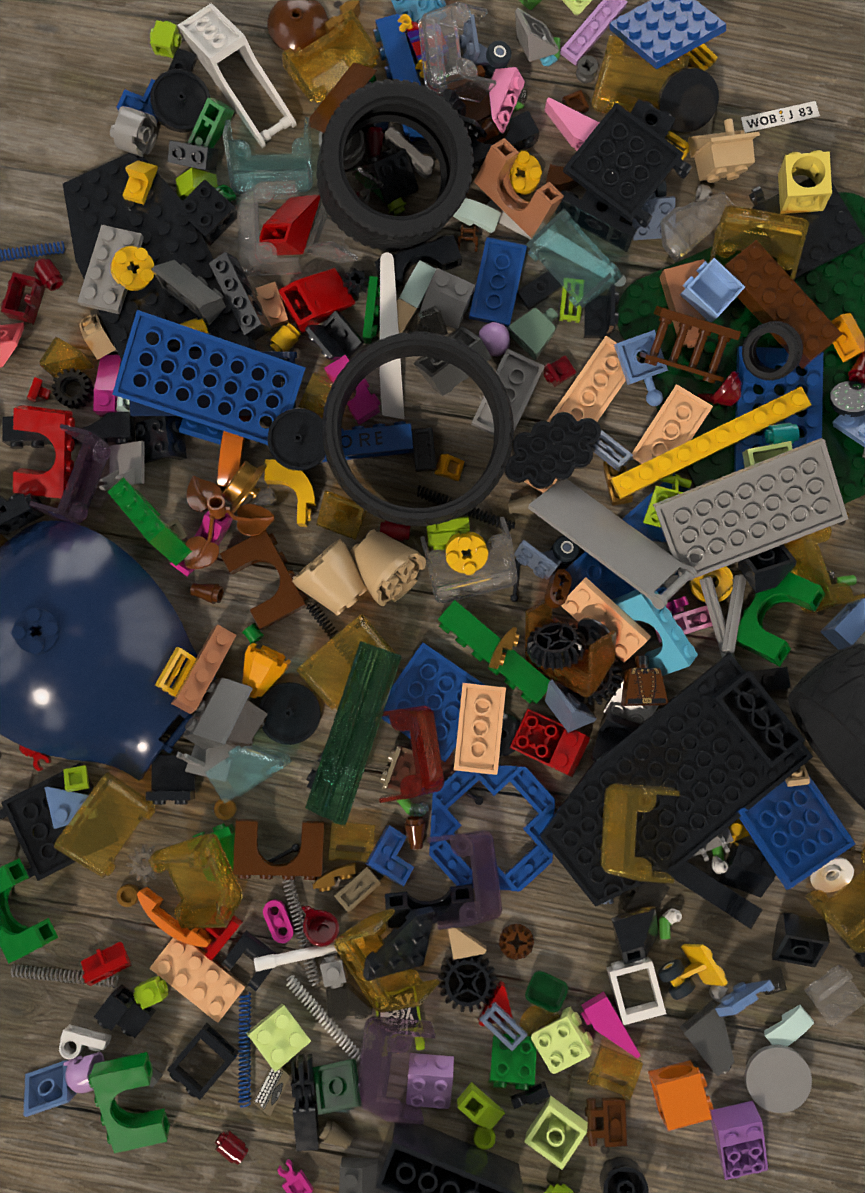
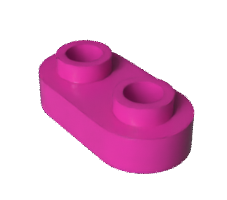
M278 899L268 901L263 908V916L270 933L276 942L286 943L294 934V927L282 901ZM272 907H277L279 912L277 914L272 913ZM281 927H285L287 929L286 934L280 933Z

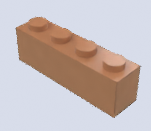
M216 625L211 630L194 665L171 704L189 714L196 711L232 645L236 634L220 625Z

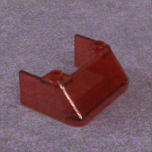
M416 706L367 714V719L389 715L391 726L395 730L410 731L416 774L406 776L401 781V793L380 796V803L414 798L440 791L444 786V776L432 709L428 706Z

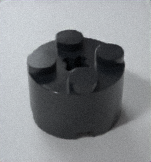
M616 1157L608 1159L604 1163L599 1178L603 1193H649L647 1181L637 1162L627 1157Z

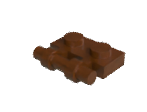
M624 1097L602 1098V1107H596L595 1098H587L585 1116L588 1122L586 1137H588L589 1146H597V1138H604L605 1147L627 1146ZM596 1117H603V1128H597Z

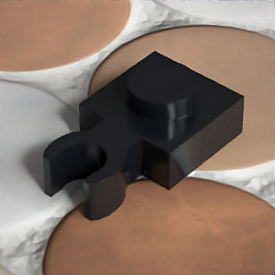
M545 1081L529 1087L528 1091L512 1095L511 1102L514 1109L527 1103L529 1105L533 1103L538 1105L545 1102L546 1098L550 1097Z

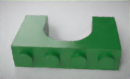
M124 477L108 491L109 495L147 541L175 566L192 552L185 542L159 518L161 514Z
M789 572L777 587L755 594L752 604L745 609L743 618L739 622L736 645L780 667L790 652L791 647L786 640L763 629L765 614L771 607L782 602H791L815 612L826 595L820 585Z
M20 858L0 867V947L8 964L58 938L49 918L34 926H24L17 922L10 912L8 896L11 889L29 878Z
M148 1052L94 1063L92 1072L89 1074L88 1082L90 1088L94 1089L95 1105L100 1108L101 1123L106 1127L107 1142L109 1145H112L114 1153L167 1142L170 1124L165 1108L136 1114L123 1110L115 1100V1096L125 1090L150 1085L153 1069Z

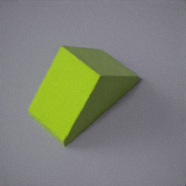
M191 167L176 178L177 195L181 200L186 199L203 180L208 181L216 188L218 186L217 175Z

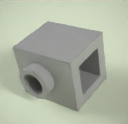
M337 954L325 956L320 963L324 987L330 986L331 989L342 987L348 978L344 955L337 956Z

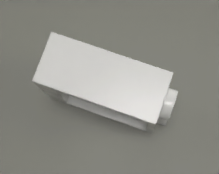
M649 957L624 965L623 961H615L611 963L610 967H606L619 1018L623 1025L666 1014L653 962ZM647 968L655 1001L625 1009L616 976Z

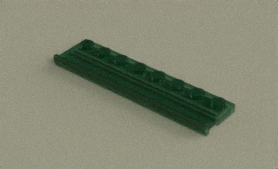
M363 641L359 643L305 806L306 809L339 825H346L401 660V655Z

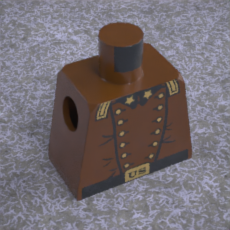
M636 656V668H630L624 673L621 706H661L667 704L668 700L660 668H649L648 656Z

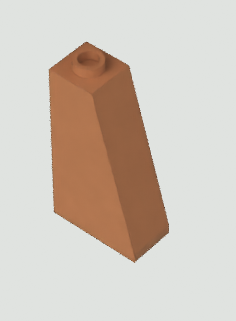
M704 259L664 269L660 275V280L669 310L705 321V318L680 295L685 290L682 285L691 276L694 279L698 276L699 273L696 270L705 262ZM672 320L676 335H678L680 322ZM692 326L691 330H688L683 347H695L700 334L698 333L699 328Z

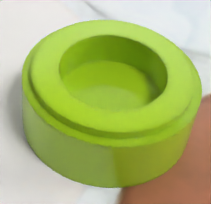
M478 1126L473 1134L474 1143L480 1149H490L495 1143L496 1137L493 1129L489 1130Z

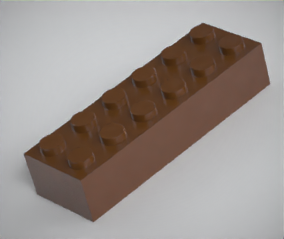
M757 240L724 266L745 286L737 297L761 324L780 321L789 324L798 332L803 344V354L798 364L802 369L842 335L836 326ZM770 333L789 353L786 341L780 335Z

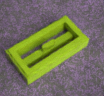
M563 279L559 321L580 322L584 280ZM567 284H571L568 315H564ZM575 285H579L576 316H573Z

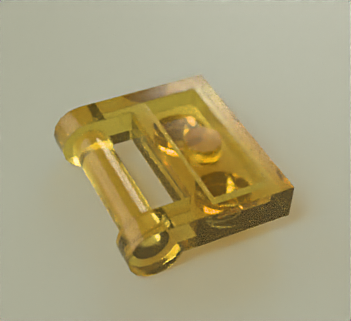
M332 821L328 860L365 861L366 864L373 851L376 825ZM337 844L367 847L366 853L337 850Z
M600 1045L593 1068L589 1073L587 1084L593 1087L595 1085L622 1095L624 1099L630 1100L643 1062ZM600 1071L627 1081V1085L622 1086L599 1077Z

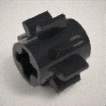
M354 268L351 274L346 272V280H344L343 286L348 287V294L353 293L358 297L361 291L367 292L368 287L366 285L369 284V278H365L364 270L358 271Z

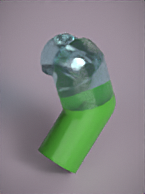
M406 794L397 799L400 806L410 816L422 817L429 810V805L426 802L412 803Z

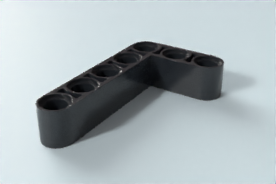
M687 861L679 868L665 873L750 929H752L762 912L761 908Z

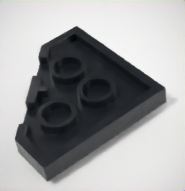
M430 906L411 911L405 917L407 921L399 929L394 928L382 940L384 942L383 946L376 953L372 951L366 957L363 976L367 981L424 965L435 913Z

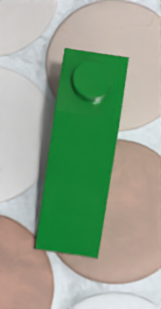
M208 97L188 143L214 147L227 129L235 110L219 99Z

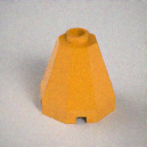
M256 643L250 644L245 652L242 684L253 688L249 695L251 698L262 697L287 671L291 663L289 659L284 661L286 656L267 646L262 645L261 649L256 648L258 645Z

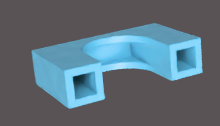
M637 589L612 600L634 621L646 622L653 626L660 634L662 647L651 650L644 655L648 656L649 668H660L662 676L689 667L698 656L694 646L691 645L682 628L679 627L666 606L663 609L655 608L651 600Z

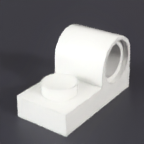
M70 1024L62 1032L59 1052L63 1058L73 1059L85 1046H88V1049L92 1051H101L110 1044L112 1035ZM69 1041H72L76 1044L77 1050H74L69 1046Z

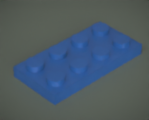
M486 237L469 319L487 323L496 322L506 327L510 325L527 245Z

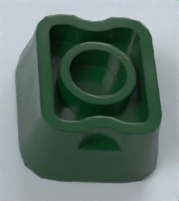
M537 970L529 982L525 996L530 1003L555 1013L562 1007L568 992V986L563 980Z

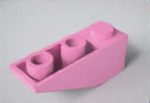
M517 67L495 69L489 83L492 120L501 133H504L525 83Z

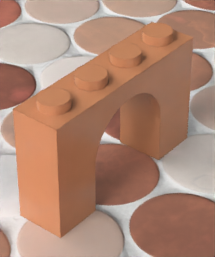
M503 138L491 146L474 183L532 239L545 229L564 196L548 182L536 190L530 202L521 199L515 193L510 183V169L519 152Z

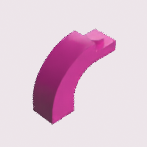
M209 511L204 515L201 526L195 536H201L206 540L209 532ZM228 513L221 519H214L212 543L219 545L226 535L233 520ZM184 559L177 566L172 562L170 563L187 577L195 570L187 568Z

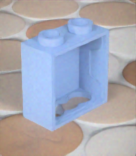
M715 258L709 264L705 261L696 270L699 273L695 279L691 276L682 285L685 290L680 294L711 323L745 288Z

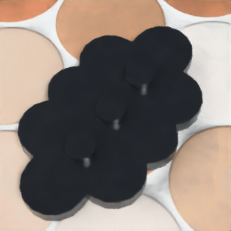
M567 412L557 413L550 422H537L534 424L531 432L519 433L514 438L512 445L514 455L509 458L504 471L505 476L514 483L528 480L537 489L548 488L555 479H568L574 469H583L592 461L593 450L591 446L601 436L600 425L591 418L576 421L573 415Z

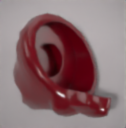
M732 371L714 394L698 393L697 397L711 404L734 405L742 396L739 373Z
M302 906V910L306 915L303 922V931L308 941L319 947L332 944L339 934V923L336 917L324 910H315L310 906Z

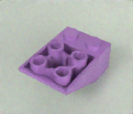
M753 1100L711 1110L712 1129L725 1180L768 1170L763 1124Z

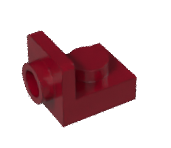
M565 355L552 364H546L543 375L549 384L552 383L556 387L576 375L577 372Z

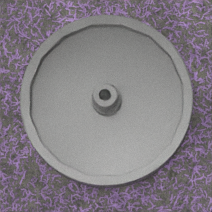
M783 1045L762 1047L750 1057L745 1068V1084L752 1099L765 1110L775 1113L793 1111L800 1107L810 1094L812 1087L810 1069L802 1056L790 1047Z

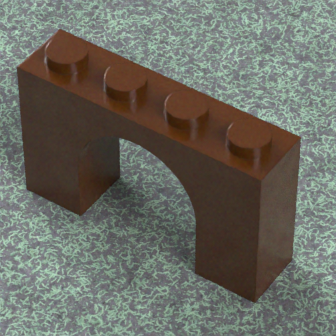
M266 530L220 553L227 569L233 575L258 562L269 563L277 569L280 576V585L276 594L269 600L250 609L261 630L307 606L305 601L308 600L306 594L292 582L296 575L293 570L288 571L285 565L288 563V560L283 551L278 552L275 546L278 542L274 534H269Z
M236 819L233 875H238V878L249 879L251 875H260V879H273V876H282L284 880H294L295 876H304V880H317V877H322L324 821H302L299 852L292 860L282 864H275L267 861L258 849L259 819Z

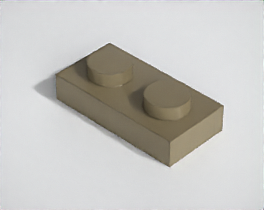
M367 866L337 892L334 897L349 913L382 882Z

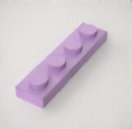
M602 0L561 48L560 54L576 66L579 60L585 56L608 29L609 23L615 20L625 9L627 1Z

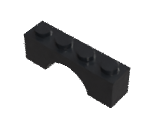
M529 111L510 119L509 132L505 139L517 151L525 147L531 148L538 142L539 130ZM471 137L472 157H474L472 167H474L473 174L479 172L491 146L494 144H484Z
M443 235L437 238L436 241L430 243L423 242L417 245L416 248L410 250L407 248L402 249L393 255L395 286L403 285L405 273L411 266L417 264L419 260L431 263L443 271L461 266L462 257L454 235ZM378 258L374 262L380 280V258Z
M472 884L451 886L443 897L432 901L417 900L410 896L407 891L385 894L388 928L401 927L407 921L405 917L411 911L429 906L435 911L432 924L476 919Z

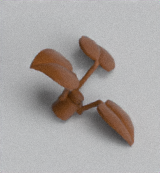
M193 476L187 489L188 505L196 512H204L208 509L210 522L207 540L201 536H195L185 542L192 551L184 558L185 566L190 569H202L210 566L217 560L219 546L211 542L214 519H221L228 513L233 520L237 521V529L242 534L256 536L262 533L274 521L275 516L269 510L254 504L240 506L237 510L238 516L232 513L230 507L225 506L219 486Z

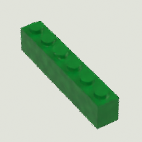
M454 600L438 618L440 622L439 627L447 634L453 633L457 637L455 641L463 648L468 646L473 650L471 655L478 661L484 660L489 664L501 639ZM503 649L502 652L506 653L503 666L499 665L498 669L489 668V666L487 668L496 676L500 673L506 678L504 683L511 689L517 688L522 692L520 696L530 704L533 701L537 704L547 692L550 680L513 649Z

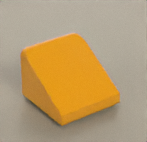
M441 454L435 474L459 481L465 461L449 454Z

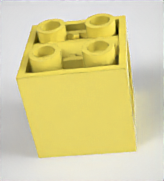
M816 150L811 153L801 154L800 152H792L785 155L778 173L780 214L824 210L832 194L830 152ZM798 175L807 176L815 182L816 186L810 188L802 187L794 181L793 177Z

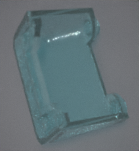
M564 208L526 244L530 249L528 252L530 257L535 262L540 260L571 295L568 299L576 308L579 305L583 308L609 289L611 284L614 285L623 277L619 268L613 262L611 263L609 258L599 250Z

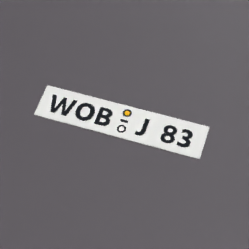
M816 101L742 117L741 121L744 131L747 133L820 115Z

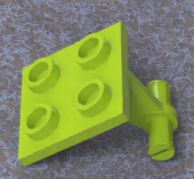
M678 474L674 476L669 475L661 479L660 482L672 484V489L655 486L643 523L661 527L653 504L683 493L678 491L679 486L689 489L692 480L681 478Z

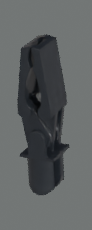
M299 1054V1074H297L296 1056L290 1059L292 1097L295 1098L293 1121L296 1152L319 1150L317 1101L313 1099L316 1090L312 1054L307 1056L308 1073H306L304 1054Z

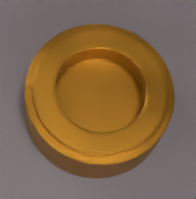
M222 798L214 806V813L221 820L232 818L237 811L236 803L230 798Z
M133 884L122 886L117 892L118 903L123 907L135 905L139 901L137 897L138 887Z

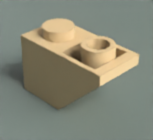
M97 314L86 316L81 320V323H79L81 333L97 360L116 350L112 339Z

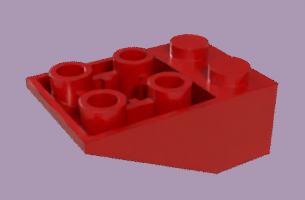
M320 195L290 197L263 224L257 244L274 256L303 255L318 209Z
M336 268L295 280L278 290L283 303L301 334L306 332L305 328L307 325H318L327 320L334 311L342 312L356 304L351 294H348L347 287L343 286V280Z
M527 709L510 748L573 777L590 738L576 730L568 733L561 723Z

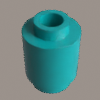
M797 424L769 425L768 430L765 431V441L770 445L791 441L793 444L794 441L799 440Z

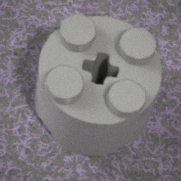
M121 106L116 122L111 126L110 136L114 138L118 149L144 157L143 154L148 155L154 147L157 134L153 132L154 126L157 127V121L151 114Z

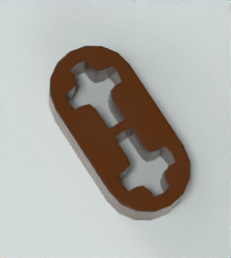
M560 569L556 571L549 579L544 599L550 608H558L567 600L572 578L566 570Z

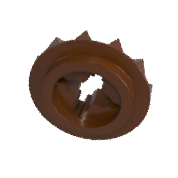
M511 924L503 929L499 937V946L507 958L518 960L526 958L532 952L534 938L526 926ZM516 933H518L520 941L526 942L519 944L517 951L514 944L510 943L511 940L515 939Z

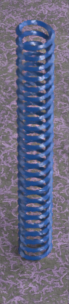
M61 241L63 251H61L60 243L57 242L58 252L55 242H53L54 252L51 243H49L50 253L45 243L46 254L43 244L40 245L42 254L38 244L36 248L33 245L32 249L29 245L28 250L24 246V251L20 247L22 257H20L18 247H16L18 257H16L15 249L12 248L13 258L9 248L7 251L4 249L3 252L0 249V262L10 261L11 259H23V257L26 259L27 257L31 258V256L34 258L35 256L39 257V255H55L60 252L63 254L65 251L64 242Z
M248 992L249 995H240V996H239V998H249V999H247V1000H239V1001H238L239 1003H244V1002H248V1003H249V1004H240V1005H239V1007H249L248 1009H239V1010H238L239 1012H244V1011H248V1012H249V1013H240V1014H239V1016H249L248 1018H239V1019H238L239 1021H245V1020H248V1021H249V1022H240L239 1025H249V1026H248V1027H239V1028H238L239 1030H245V1029L251 1030V1029H250V1027H251V1024H250V1023H251V1020H250V1018H251V1015H250V1014H251V1011H250V1009H251L252 1007L250 1006V1005H251L250 1000H251L252 998L250 997V996H251V993H250V992ZM240 1031L239 1034H246L248 1031ZM248 1036L238 1037L239 1039H249L238 1042L240 1044L249 1043L248 1045L238 1046L239 1048H249L238 1051L239 1053L249 1052L248 1054L238 1055L239 1057H249L238 1060L239 1062L249 1061V1063L238 1064L239 1066H249L248 1068L241 1067L238 1069L239 1071H249L238 1073V1075L242 1076L238 1078L239 1080H249L238 1082L239 1085L249 1084L248 1086L238 1087L239 1089H249L238 1091L239 1094L249 1093L248 1095L238 1096V1098H249L248 1100H238L239 1103L249 1102L247 1105H241L240 1108L251 1104V1093L249 1092L251 1090V1042H249L251 1039Z

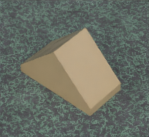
M453 922L447 924L454 960L481 955L486 952V945Z

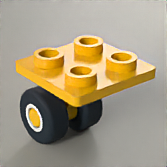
M683 944L681 946L691 962L686 968H684L679 959H675L663 965L658 971V976L662 982H671L672 985L668 991L674 1000L686 997L695 989L696 985L690 976L696 973L704 984L717 986L728 984L724 971L720 966L716 965L712 958V952L703 944Z

